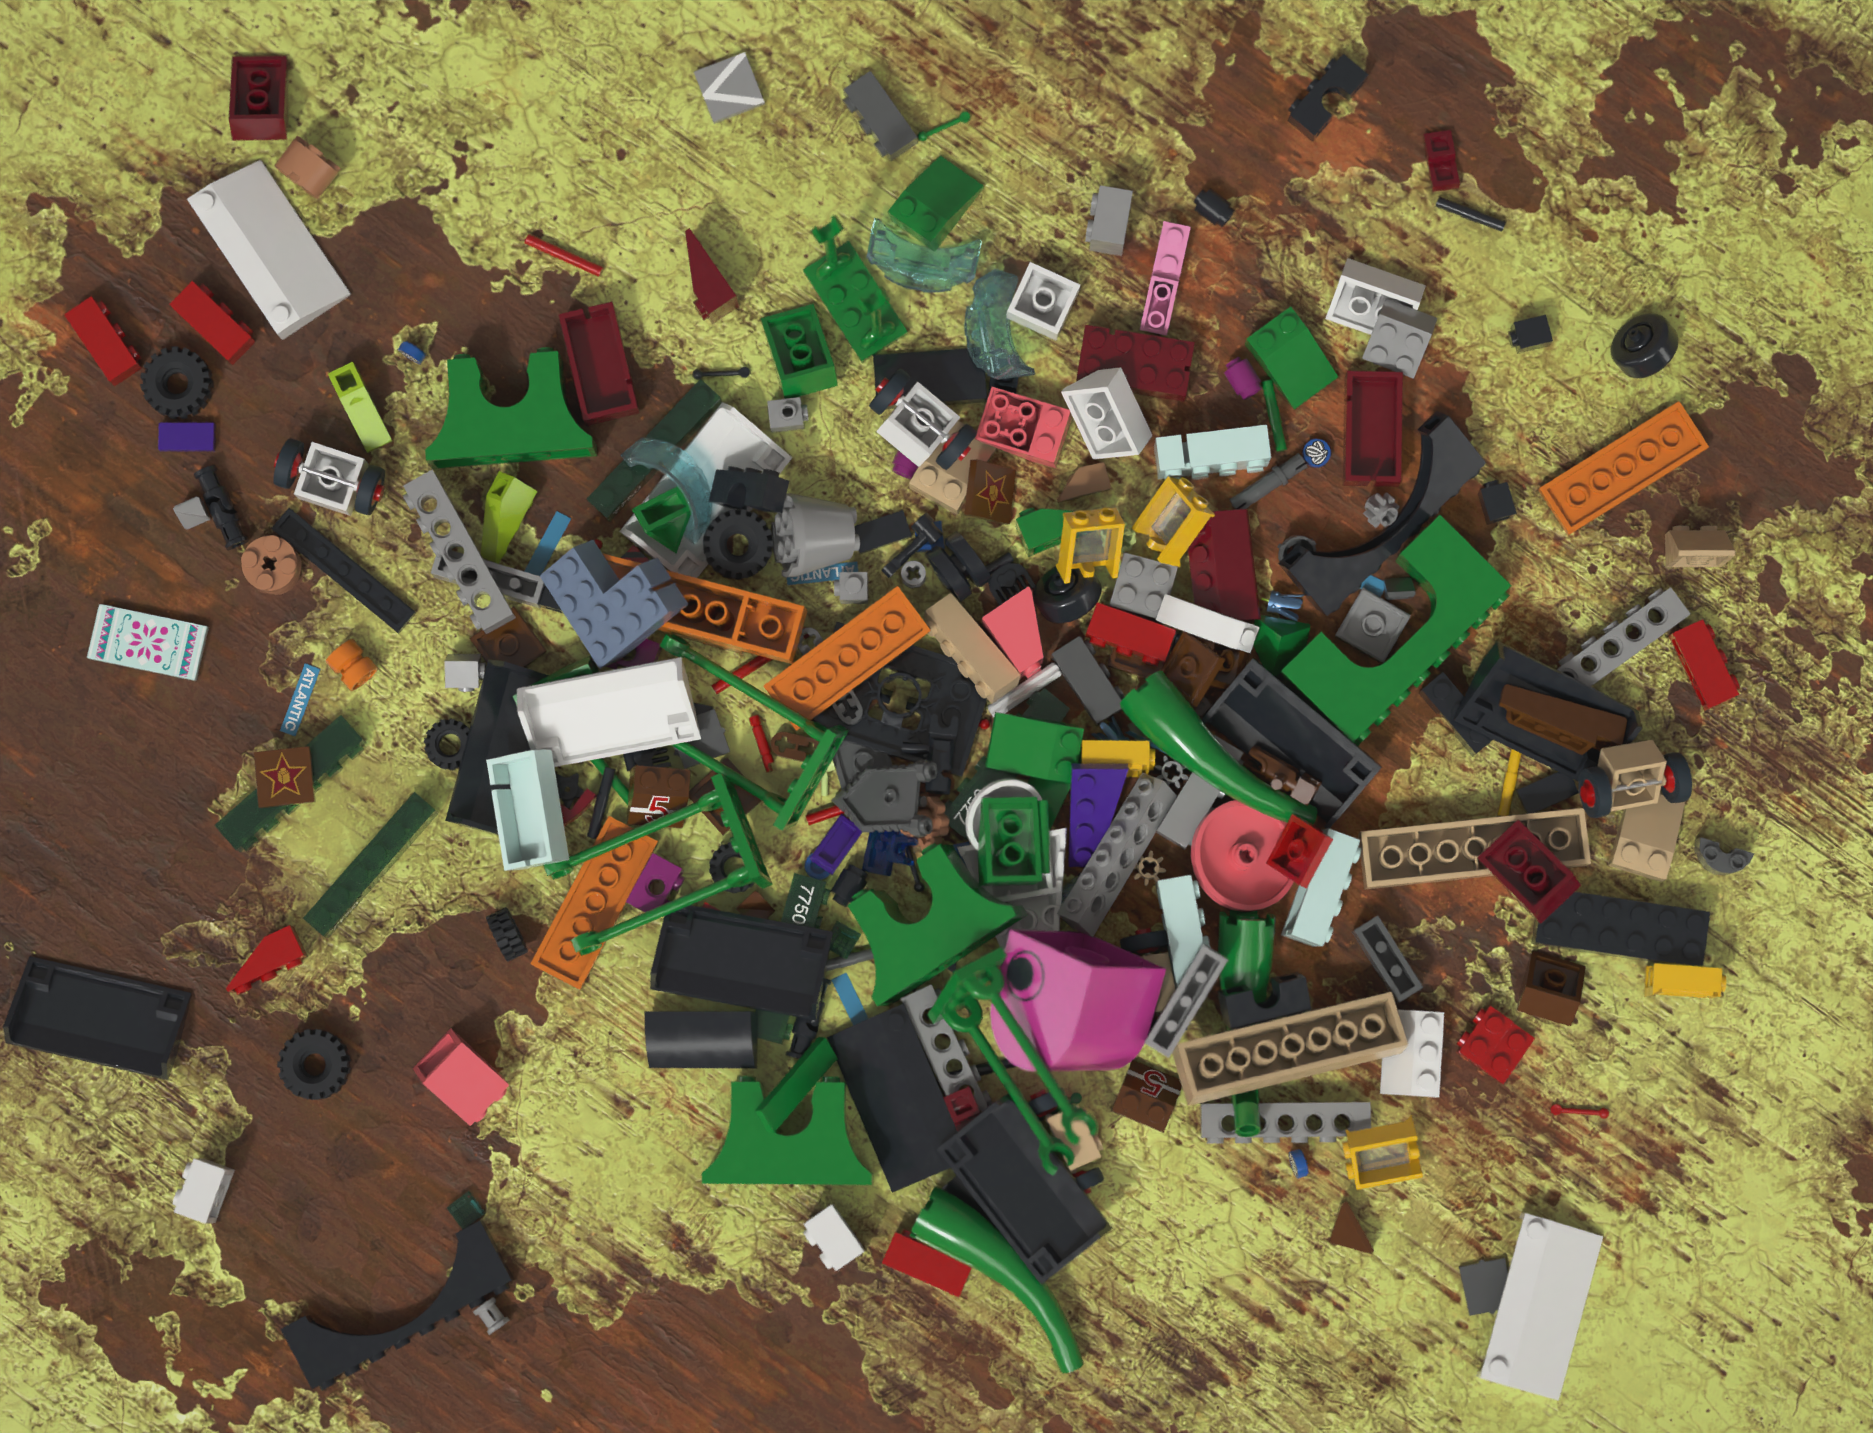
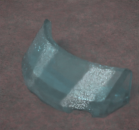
M874 218L866 258L871 265L875 264L885 273V278L901 287L922 292L950 291L952 286L963 282L968 284L975 279L982 239L977 238L962 246L938 248L934 252L928 247L916 245L902 239L890 231L880 219Z
M994 269L976 280L972 288L975 296L973 303L966 307L964 322L968 352L975 365L983 369L987 376L992 378L1006 379L1035 375V369L1029 367L1018 355L1011 336L1010 320L1006 318L1007 310L1012 302L1018 283V276L998 269Z
M640 438L620 456L629 467L635 465H644L648 469L653 467L668 476L678 486L691 512L683 536L687 541L696 544L709 526L712 515V503L709 502L711 491L704 472L698 467L694 459L678 446L663 440Z

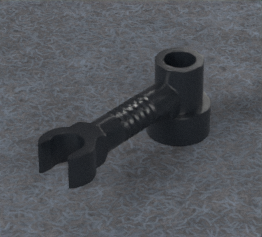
M927 512L911 526L918 536L881 570L888 578L901 568L919 548L927 542L933 545L943 535L933 523L934 519Z

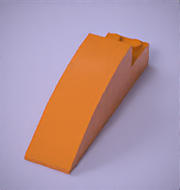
M603 554L619 580L637 565L642 564ZM668 570L666 571L671 579L652 588L653 591L675 583L688 603L686 607L662 625L658 631L668 634L673 633L685 639L742 655L744 652L793 664L808 612L805 606Z

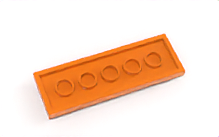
M1680 401L1543 485L1538 491L1569 536L1707 450L1709 446Z
M897 586L763 685V687L772 698L805 718L812 720L931 632V630ZM789 721L796 731L801 728Z
M608 816L593 846L634 828ZM646 835L584 862L530 964L581 990L606 941L601 943L602 946L598 950L581 956L580 952H575L571 939L591 931L598 933L616 924L627 903V898L659 842Z

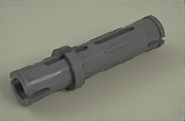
M1297 453L1277 467L1275 465L1272 467L1270 473L1230 498L1229 501L1235 510L1246 509L1280 485L1285 486L1288 484L1289 479L1308 468L1301 455Z

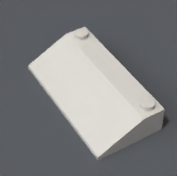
M261 160L207 185L187 199L282 340L351 295Z
M722 402L643 501L644 503L679 485L683 489L694 509L692 510L677 554L648 536L635 514L632 515L620 532L651 558H658L668 571L697 578L708 565L703 552V538L706 529L718 515L733 510L709 502L716 469L728 470V466L744 469V472L746 468H753L762 471V473L763 469L781 473L792 457L733 406ZM747 506V511L750 512L752 507Z
M682 657L517 688V712L530 749L551 750L554 767L701 739Z
M1521 1213L1522 1225L1483 1367L1481 1372H1477L1476 1377L1559 1400L1603 1236Z

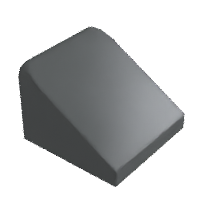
M1410 577L1384 579L1386 600L1411 599L1415 596V588Z

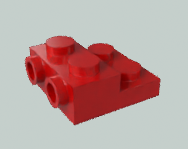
M1292 814L1266 864L1299 886L1307 889L1333 838L1323 833L1324 831L1307 820Z
M1488 1006L1486 1010L1481 1007L1472 1020L1476 1023L1470 1033L1465 1030L1456 1044L1460 1047L1456 1053L1503 1085L1535 1038L1492 1006Z

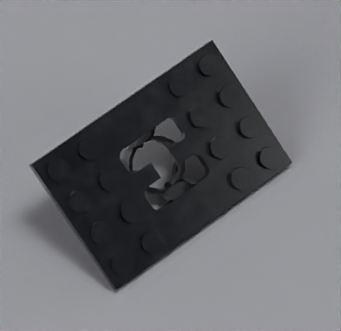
M836 622L833 633L846 624ZM912 645L853 689L864 711L863 718L858 724L847 725L843 723L832 705L811 720L827 728L842 725L849 729L844 741L915 763L919 760H926V758H923V754L902 752L903 741L928 744L931 714L938 716V725L941 728L949 727L952 717L958 716L953 771L948 774L962 778L987 698H982L978 694L973 681L961 674L958 664L952 657ZM883 669L896 672L884 678L880 685L878 684L879 675ZM896 678L913 683L919 697L917 699L909 696L905 709L910 712L896 714V712H890L885 708L884 703L889 704L893 691L884 688L886 683H890ZM917 678L927 681L931 685L929 694L924 699L921 698L922 692L919 683L916 681ZM849 694L844 700L836 702V705L839 706L843 703L846 709V713L843 714L844 717L850 716L851 719L857 717L855 712L858 708H852L848 703L847 699L852 698L851 694ZM874 700L878 701L879 708L883 711L882 721L871 718L868 715L870 704ZM914 713H918L921 716L916 730L901 727L903 719L912 716Z

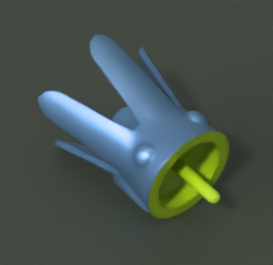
M1272 590L1270 599L1261 598V600L1269 602L1268 612L1279 613L1297 622L1299 619L1298 615L1285 608L1299 609L1303 600L1292 597H1302L1304 594H1281Z
M1112 716L1113 722H1110L1109 726L1104 722L1100 724L1106 736L1102 733L1091 734L1097 740L1129 741V738L1123 735L1114 716Z

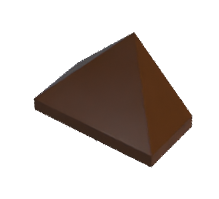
M1348 1202L1340 1203L1329 1242L1368 1254L1374 1252Z

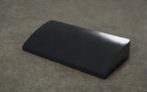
M983 347L873 355L875 389L885 377L889 380L901 368L911 378L904 386V393L900 397L905 396L919 382L945 405L987 402ZM896 405L888 406L885 410L895 409Z
M645 1011V1042L649 1068L757 1069L758 1012Z

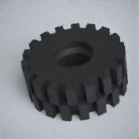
M172 347V350L164 348L160 350L161 354L157 355L154 353L151 356L153 360L150 363L146 361L143 366L146 371L145 373L141 372L140 377L143 380V384H140L145 394L143 396L146 401L163 416L167 415L172 419H177V417L186 419L189 414L193 416L198 414L197 410L200 407L204 409L208 405L206 400L207 398L211 399L212 393L210 390L214 388V382L211 380L213 375L207 367L208 365L195 352L193 353L187 348ZM176 373L184 374L188 379L186 390L180 394L170 392L167 387L169 377Z
M733 509L721 513L709 524L703 538V552L707 563L711 565L716 573L728 579L741 580L757 574L766 566L772 555V533L768 529L767 523L754 512L751 513L744 509ZM742 534L747 538L749 547L743 555H733L729 552L727 541L731 535Z
M308 1029L294 1034L292 1039L284 1043V1049L279 1052L281 1056L280 1061H277V1067L280 1068V1073L278 1074L285 1083L283 1085L291 1090L292 1094L310 1100L326 1099L331 1097L330 1095L341 1090L340 1087L346 1084L348 1080L346 1079L347 1075L351 1071V1068H349L351 1057L347 1053L346 1045L337 1036L323 1030ZM314 1053L320 1054L326 1063L324 1071L317 1076L308 1074L304 1068L305 1059Z

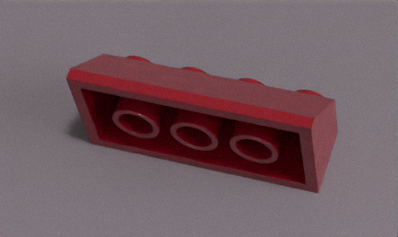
M1248 510L1212 511L1215 516L1209 518L1188 548L1194 604L1244 622L1259 620L1261 615Z

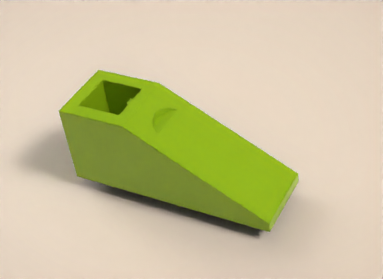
M351 362L328 373L337 395L367 453L391 442L392 439L356 365Z
M500 471L486 495L481 545L482 558L499 564L502 557L506 554L508 545L514 534L519 530L520 523L527 510L531 507L537 493L536 490L517 478Z

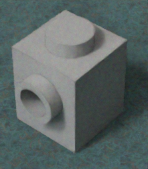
M800 397L767 401L772 433L804 429V421H809L807 404L802 405Z
M839 572V580H834V596H840L841 604H868L867 572Z
M447 654L444 661L445 688H458V691L471 692L475 688H479L486 670V663H481V654Z

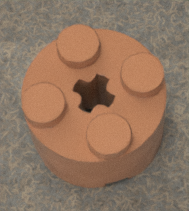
M298 135L274 165L284 176L299 185L315 199H318L341 170L334 162L329 159L327 160L320 150L312 144L309 145Z
M274 535L260 537L248 545L241 557L242 571L245 578L252 586L263 593L284 594L298 583L302 568L301 558L298 552L282 538ZM271 560L275 562L274 566L276 567L273 571L268 568V562Z

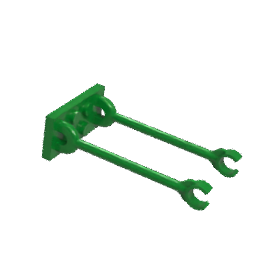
M833 215L830 217L831 221L820 229L816 226L811 230L818 244L824 243L826 255L803 269V273L857 357L863 363L906 336L908 331L890 305L888 294L882 286L879 287L850 241L836 248L835 236L844 229V226L838 217Z
M673 633L670 636L666 634L660 644L662 649L674 656L687 658L801 727L805 733L819 742L813 755L808 754L801 765L804 771L800 778H795L787 790L790 793L788 799L765 790L688 742L672 745L716 773H722L731 782L761 799L768 808L779 814L773 826L782 831L795 826L848 734L849 729L842 725L827 728L818 722L805 718L691 649V645L683 638Z
M722 773L712 776L711 779L715 790L704 794L697 802L569 856L567 861L543 865L547 876H552L553 880L570 874L574 870V866L697 813L719 808L724 810L720 812L725 827H730L733 837L730 838L732 847L736 853H740L745 866L732 871L722 880L598 933L591 931L571 939L575 952H580L581 956L590 954L601 948V943L731 887H741L753 882L762 889L773 885L734 783Z
M1000 947L954 971L929 1011L928 1016L933 1024L944 1019L952 1029L958 1032L970 1033L1038 1138V1153L1042 1159V1165L1049 1174L1054 1176L1058 1167L1051 1163L1049 1153L1053 1151L1062 1153L1066 1157L1067 1165L1071 1166L1074 1162L1073 1151L1062 1140L1047 1133L982 1033L979 1025L983 1019V1010L978 1001L979 999L992 1002L1061 1108V1125L1070 1143L1077 1145L1081 1138L1074 1133L1072 1122H1084L1089 1127L1090 1135L1092 1136L1097 1132V1123L1083 1108L1071 1104L1001 997L1000 993L1004 987V976L1000 967L1007 955ZM966 1008L969 1017L962 1018L958 1015L957 1011Z

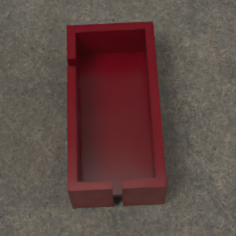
M613 302L588 307L592 317L586 319L583 308L558 314L583 421L586 426L640 413Z
M1085 325L1076 382L1097 370L1121 367L1133 394L1185 402L1195 342L1116 329L1115 334L1112 335L1109 334L1110 328Z
M1346 372L1344 380V401H1346V404L1344 406L1343 486H1368L1370 481H1373V487H1398L1400 485L1403 372Z

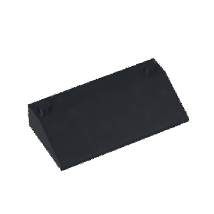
M1499 641L1495 642L1482 660L1454 716V721L1579 781V775L1582 770L1598 767L1600 752L1590 748L1581 755L1508 723L1506 719L1507 710L1499 706L1502 688L1506 684L1625 717L1627 724L1622 745L1632 743L1642 730L1638 710Z
M1254 658L1201 719L1204 724L1207 722L1211 723L1255 762L1260 764L1261 767V762L1248 754L1255 744L1269 752V754L1275 755L1297 768L1300 776L1306 772L1320 780L1322 784L1309 804L1315 806L1317 814L1326 821L1325 829L1331 828L1382 768L1380 764Z
M488 660L445 821L499 836L491 790L511 788L510 784L490 785L487 760L531 750L517 712V705L513 699V694L517 693V688L528 687L548 675L505 661Z
M689 905L664 916L650 972V989L816 1020L833 931Z
M29 956L3 1025L5 1043L168 1080L177 1057L192 993Z
M904 1004L827 1037L831 1048L838 1058L836 1061L892 1193L951 1168L937 1149L958 1132Z
M1008 1093L946 1141L937 1151L1042 1285L1112 1230L1113 1227L1054 1151L1049 1153V1159L1054 1166L1058 1167L1057 1172L1053 1176L1044 1169L1042 1159L1038 1153L1039 1140Z

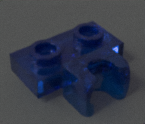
M878 830L869 832L862 870L867 873L891 877L893 863L913 866L914 860L905 856V849L908 846H917L918 840L909 836L899 835L900 831L894 830L892 832H887L886 830L884 832H879Z

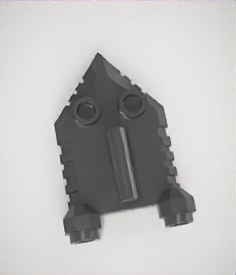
M919 760L908 766L905 764L900 766L892 765L891 767L890 765H884L883 767H880V765L868 766L858 775V778L855 777L852 780L853 783L850 782L847 785V789L841 790L831 801L862 832H875V830L879 832H884L885 830L892 832V830L900 831L902 829L903 831H908L913 836L925 837L932 832L933 823L929 817L917 815L918 807H925L927 805L926 797L919 796L920 781L930 782L932 779H935L938 773L937 765L929 760Z

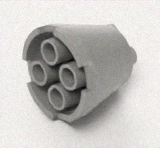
M786 494L782 513H777L775 522H771L774 558L776 563L782 564L784 569L782 570V576L785 578L798 577L851 559L853 552L859 551L860 539L858 534H855L854 527L857 521L855 507L797 494Z

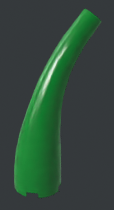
M1162 670L1145 679L1146 683L1137 690L1133 688L1120 702L1123 712L1153 744L1219 791L1260 813L1282 822L1288 823L1293 814L1314 825L1317 818V808L1311 804L1305 805L1291 796L1273 789L1272 786L1260 780L1241 765L1208 730L1193 707Z
M1230 910V916H1227L1225 912H1220L1218 953L1228 958L1219 974L1221 990L1244 984L1252 990L1255 1003L1266 1001L1273 963L1276 920L1274 914L1267 913V918H1261L1257 915V911L1240 912ZM1260 1022L1250 1024L1249 1026L1260 1024ZM1225 1025L1226 1032L1233 1030ZM1259 1089L1231 1095L1235 1133L1240 1137L1256 1136L1260 1133Z
M935 1186L929 1195L930 1200L922 1208L910 1236L976 1269L1012 1292L1029 1309L1043 1328L1052 1345L1051 1351L1060 1372L1070 1373L1081 1368L1084 1365V1361L1075 1336L1064 1312L1046 1282L1042 1285L1039 1283L1002 1233L988 1219L957 1196Z

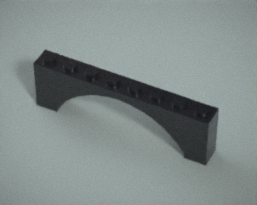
M1436 411L1417 429L1421 434V458L1418 476L1406 505L1391 525L1367 542L1344 550L1330 552L1310 551L1297 545L1278 563L1318 611L1327 616L1337 611L1350 594L1359 590L1365 579L1376 573L1389 556L1397 553L1401 545L1410 536L1418 533L1421 525L1430 517L1435 516L1440 511L1441 506L1449 498L1456 496L1460 492L1461 487L1469 479L1477 476L1480 468L1486 464L1448 415Z
M479 1220L455 1234L458 1239L456 1257L444 1288L431 1306L407 1325L382 1334L357 1335L327 1328L314 1322L310 1315H306L283 1327L281 1331L311 1389L320 1387L321 1391L337 1383L334 1379L335 1377L343 1373L348 1377L361 1370L359 1364L369 1359L372 1364L385 1357L384 1351L394 1346L398 1350L411 1343L410 1336L418 1332L423 1336L436 1329L434 1323L444 1318L447 1323L460 1316L459 1310L469 1305L473 1309L486 1302L485 1295L493 1291L495 1295H498L511 1288L509 1282L515 1279L484 1221Z

